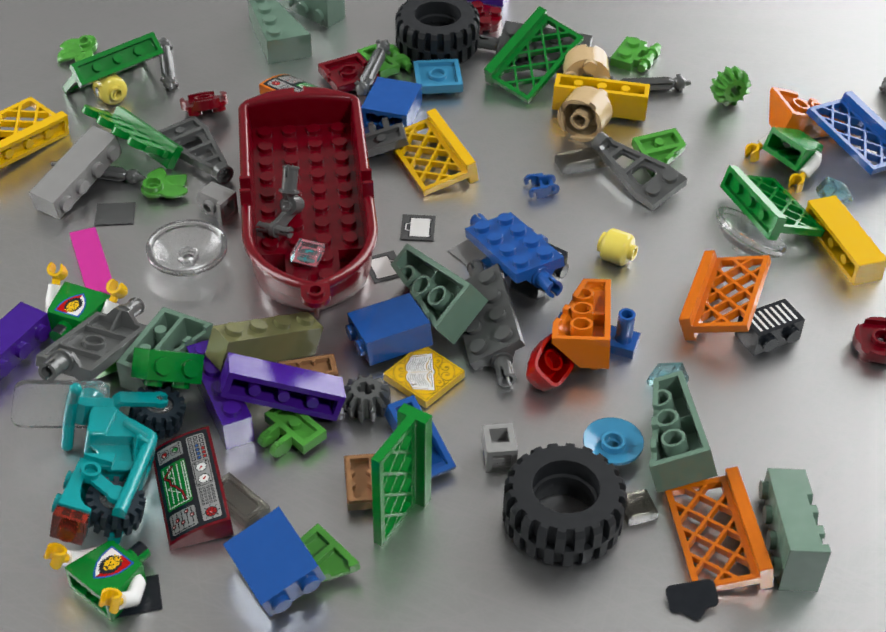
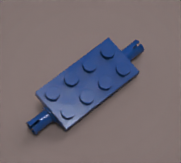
M478 213V217L476 214L471 217V226L465 228L466 238L492 262L498 263L501 270L516 284L527 280L535 287L543 289L552 298L554 294L558 296L562 292V283L556 280L552 274L555 269L565 266L564 256L513 213H502L490 220H487L481 213Z

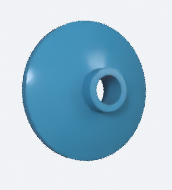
M608 417L592 422L585 429L583 445L592 449L594 454L598 455L600 453L606 457L608 464L612 463L614 466L629 464L641 455L644 439L640 430L632 423L620 418Z

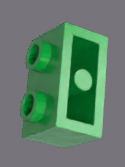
M134 347L131 377L144 379V385L162 387L163 381L172 382L171 387L189 389L190 384H201L204 355Z

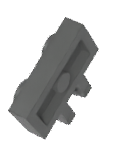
M382 118L383 128L377 130L373 121L368 123L370 133L365 134L368 158L409 145L402 122L390 126L388 118Z

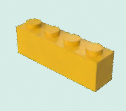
M557 73L553 91L552 110H559L575 88L591 86L597 89H604L608 93V99L613 110L612 118L645 121L650 84Z
M837 196L808 200L806 211L826 230L823 237L816 238L852 285L882 280L886 268V256L879 250L872 238L867 235L859 222L854 219Z

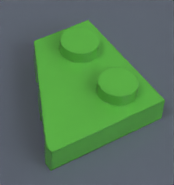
M676 128L634 137L631 143L634 150L668 165L682 154L686 147V143ZM646 169L651 177L656 175L655 172Z

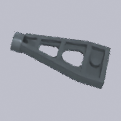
M196 116L158 130L181 147L186 143L200 139L202 141L201 144L189 149L184 148L179 159L210 174L220 184H226L232 179L233 169L227 164L208 127ZM208 152H211L213 154L212 156L205 159H201L198 157Z
M604 132L598 133L591 143V147L599 153V156L631 195L651 211H654L687 185L688 178L670 165L616 142ZM622 155L634 160L625 169L615 161ZM640 168H646L656 173L645 184L638 183L632 174Z

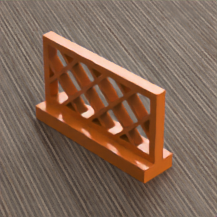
M715 250L704 251L679 317L685 341L696 340L698 333L749 332L771 264L770 255L717 258ZM754 265H761L752 271L748 269ZM723 267H733L726 272L722 271ZM741 272L744 274L742 277L736 280L732 278ZM751 280L755 282L747 288L742 286ZM725 281L728 283L720 289L716 288V286L720 285ZM735 289L739 291L731 297L726 296V294ZM744 298L749 299V301L740 306L736 304ZM717 299L722 300V302L716 304L713 307L709 305ZM728 307L733 309L724 315L719 313ZM740 315L743 317L742 322H730ZM712 316L716 318L714 321L710 323H703V321L709 319Z
M738 466L726 468L725 476L705 479L665 491L691 582L698 581V575L705 568L717 574L713 581L716 591L758 584L760 590L773 587V566ZM721 487L723 491L718 501L705 495L709 489ZM686 494L693 499L686 507L675 502L674 496ZM699 501L713 507L707 516L693 510ZM718 511L731 516V520L726 526L713 520ZM687 517L701 522L695 532L682 526ZM707 526L721 532L714 542L701 536ZM727 536L740 542L735 552L721 546V543ZM695 542L709 548L703 558L690 552ZM715 552L730 558L723 568L709 562ZM735 562H738L748 567L750 574L737 576L729 572Z

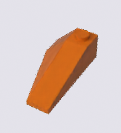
M776 87L771 88L769 104V124L771 127L798 129L812 138L829 136L806 114L809 107L820 105L816 99L810 98L809 101L797 98L799 96L797 92ZM834 118V120L845 123L844 121ZM836 129L839 132L845 133V131Z
M583 279L572 294V300L569 305L565 304L560 318L556 317L553 322L552 344L580 368L592 370L609 369L611 279Z

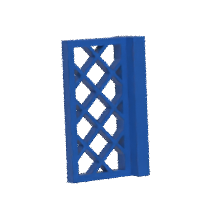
M848 91L844 93L841 99L808 108L806 114L870 175L886 171V122L855 93ZM834 118L844 121L845 123L834 120ZM836 129L845 131V133L839 132ZM850 133H851V134H854V135H857V136H860L861 139H860V138H857V137H854V136H851ZM852 144L860 146L861 149L854 147ZM867 149L875 151L877 154L869 152ZM869 160L877 162V165H873Z

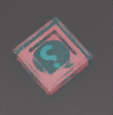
M299 238L291 252L290 261L317 267L325 252V244Z

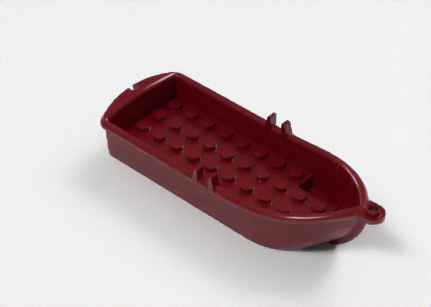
M294 87L284 88L245 100L238 108L242 240L245 251L251 259L255 277L264 293L272 300L285 306L314 312V318L319 320V312L349 300L363 288L371 269L372 253L378 238L372 169L369 167L361 102L357 96L321 87H303L301 92L294 91ZM282 165L300 167L297 190H300L298 196L305 203L303 210L296 214L287 224V227H292L294 230L291 232L293 233L291 238L283 236L274 238L270 237L267 233L256 231V228H259L256 226L258 221L271 223L282 212L280 200L283 196L279 192V188L282 187ZM300 247L323 252L316 266L292 261ZM302 251L298 255L300 259L308 263L317 259V254L312 251ZM311 252V253H313V255H312V254H308V256H310V257L307 258V256L305 255V253Z

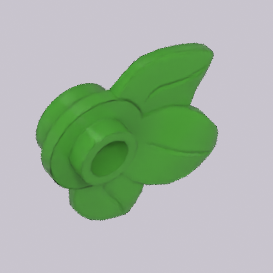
M83 35L80 38L66 40L60 45L62 50L58 53V63L73 59L77 62L93 56L97 51L96 38L92 35Z
M162 167L151 171L147 178L143 180L141 193L143 196L151 199L184 196L188 193V189L184 187L187 182V175H167Z

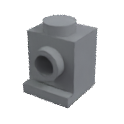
M211 181L197 194L196 201L201 204V211L217 218L218 223L221 225L238 212L237 195L234 190Z
M513 423L482 425V447L486 473L509 471L512 465L517 464L518 448Z

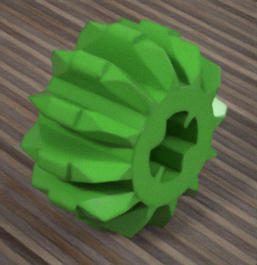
M726 66L724 72L717 71L718 77L712 78L711 92L715 100L726 107L730 104L736 106L738 100L744 101L743 96L750 94L748 88L751 86L748 74L744 70H740L739 67L733 66L729 68Z

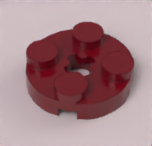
M481 1L471 2L479 13V34L489 30V34L494 33L501 28L502 9L500 7L485 5Z
M214 91L200 92L188 95L187 101L184 98L180 99L181 110L188 112V116H198L203 114L202 111L211 109L212 112H221L226 110L225 105L228 104L225 91H220V95H214Z
M869 317L865 319L863 324L856 326L852 339L853 345L859 352L858 356L862 361L886 364V318Z

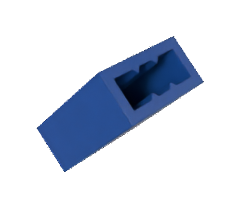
M377 77L361 107L364 128L369 129L368 123L373 121L377 130L382 129V118L385 117L388 118L390 126L401 122L404 128L412 125L422 105V84Z
M410 293L347 313L349 322L348 325H345L347 336L350 341H355L358 355L360 357L364 356L370 366L433 345L431 323Z
M277 507L223 543L260 605L270 617L284 612L291 606L294 600L303 594L315 591L321 582L327 579L280 507Z

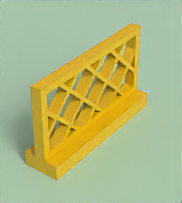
M32 97L1 110L0 137L5 139L0 140V169L69 135L68 115L63 111L54 113ZM31 106L36 111H28L24 109ZM7 117H16V120H3V119H5V118H7ZM21 118H34V121L21 120ZM1 127H13L14 130H1Z
M435 108L427 111V119L405 127L409 145L392 150L423 196H427L465 179L470 184L479 180L475 160ZM425 128L428 129L426 135L417 134V132L420 130H423ZM413 140L422 141L420 146L410 145ZM428 142L438 143L436 148L426 147ZM406 151L416 152L414 157L404 156ZM422 153L432 155L430 159L420 158ZM438 156L448 157L446 162L436 160ZM416 165L426 166L424 171L414 170ZM432 167L442 168L440 173L430 172ZM448 169L459 171L454 175L446 174ZM426 179L436 180L435 183L427 186L424 185Z

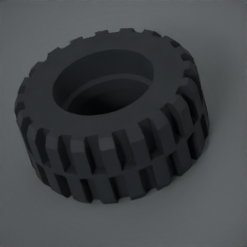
M407 0L400 6L395 16L396 46L400 53L405 54L412 62L458 59L459 64H462L467 59H470L478 49L480 32L479 13L473 4L467 3L466 0Z
M557 443L548 444L547 448L544 449L541 446L532 449L530 455L527 453L522 455L517 460V464L515 463L508 471V478L505 479L503 521L505 522L506 532L508 536L513 538V543L519 549L523 550L525 548L527 555L534 559H537V557L542 558L546 564L553 565L554 562L562 563V566H572L574 562H579L580 565L591 562V557L598 559L606 554L607 549L613 548L617 543L618 536L621 535L627 503L624 479L619 476L620 472L612 463L608 464L606 457L600 453L598 455L594 454L592 449L585 446L581 449L571 443H566L565 446H558ZM551 495H568L583 501L589 508L577 513H561L545 507L539 501Z

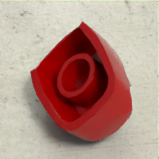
M550 334L533 349L527 363L526 378L536 389L549 391L560 386L566 380L575 363L552 344V334Z

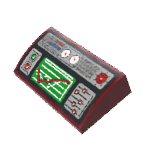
M209 426L189 431L158 446L155 451L153 465L170 551L234 535Z

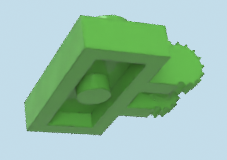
M272 408L264 413L265 422L270 427L259 435L257 442L263 448L273 444L269 452L273 457L279 458L286 454L292 445L305 454L327 439V433L322 426L308 415Z

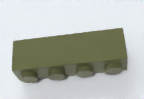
M309 312L276 315L275 317L214 325L205 355L220 372L228 352L271 362L313 356L316 353L324 327Z

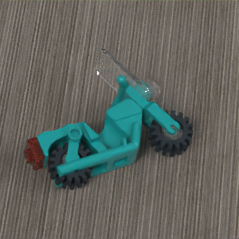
M95 378L92 381L53 380L51 382H48V380L28 379L19 381L15 385L11 410V421L15 426L21 428H62L61 448L66 452L73 448L75 428H87L84 457L79 459L74 472L68 471L63 484L64 492L63 494L57 493L51 509L53 515L49 537L82 546L87 536L88 528L94 526L93 532L99 534L103 530L107 541H115L119 544L124 533L127 536L132 533V529L136 531L139 528L146 503L143 488L152 470L158 439H164V434L168 438L172 437L174 432L177 434L180 431V427L182 428L186 403H184L185 399L183 396L179 397L180 392L175 390L172 393V387L169 386L161 389V387L152 388V386L146 385L145 389L140 387L137 392L119 391L112 398H109V386ZM120 407H130L129 415L119 411Z

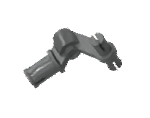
M282 165V187L279 188V192L283 196L280 200L282 212L271 223L258 221L256 226L259 228H256V231L267 233L270 237L274 238L278 236L291 238L293 236L291 232L294 230L292 227H287V224L296 214L303 210L305 203L298 196L300 190H297L300 167Z

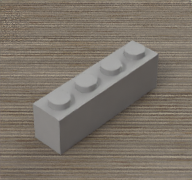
M92 125L29 191L35 208L60 220L66 212L71 210L77 200L88 191L89 187L103 175L104 171L113 161L118 159L122 151L117 136Z

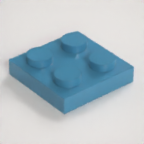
M458 59L413 61L415 83L422 84V94H453L463 92V81Z

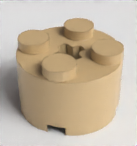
M587 44L575 46L565 56L563 74L610 79L608 57L600 47H587Z
M591 86L575 88L557 112L560 128L570 133V138L576 141H592L598 133L602 132L612 118L613 110L608 99V93L604 89H597Z

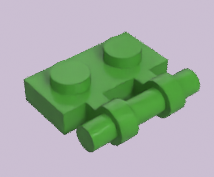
M627 36L611 56L610 66L631 71L633 67H636L639 72L643 73L650 69L653 65V60L659 57L662 47L659 43H655L648 48L647 42L636 37Z
M389 43V51L391 53L389 55L385 54L386 58L378 72L379 77L388 78L391 75L400 73V68L406 71H410L413 68L409 57L401 54L394 44ZM377 44L358 49L357 53L359 52L366 61H369L374 50L377 49Z

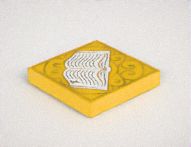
M429 347L410 352L383 373L384 381L408 397L414 395L418 403L425 409L465 378V370Z

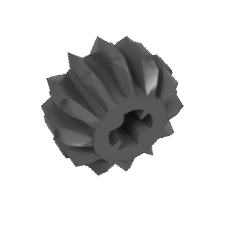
M359 374L357 380L348 379L347 385L344 386L346 399L342 408H344V412H348L350 419L359 417L361 423L365 419H370L374 423L376 416L384 418L386 407L388 404H391L389 384H384L382 377L374 379L372 374L368 377H362Z

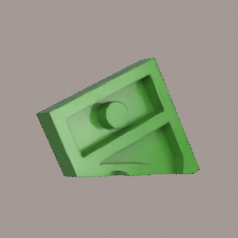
M319 523L300 538L327 578L322 582L357 572L361 568L359 561Z

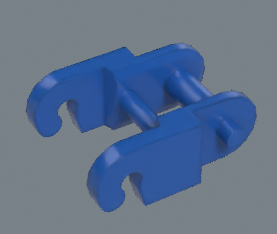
M537 173L524 177L525 185H528V181L531 180L532 186H540L529 190L530 198L534 197V193H536L537 199L548 198V195L557 194L560 190V187L554 184L556 178L552 174L543 175V173Z

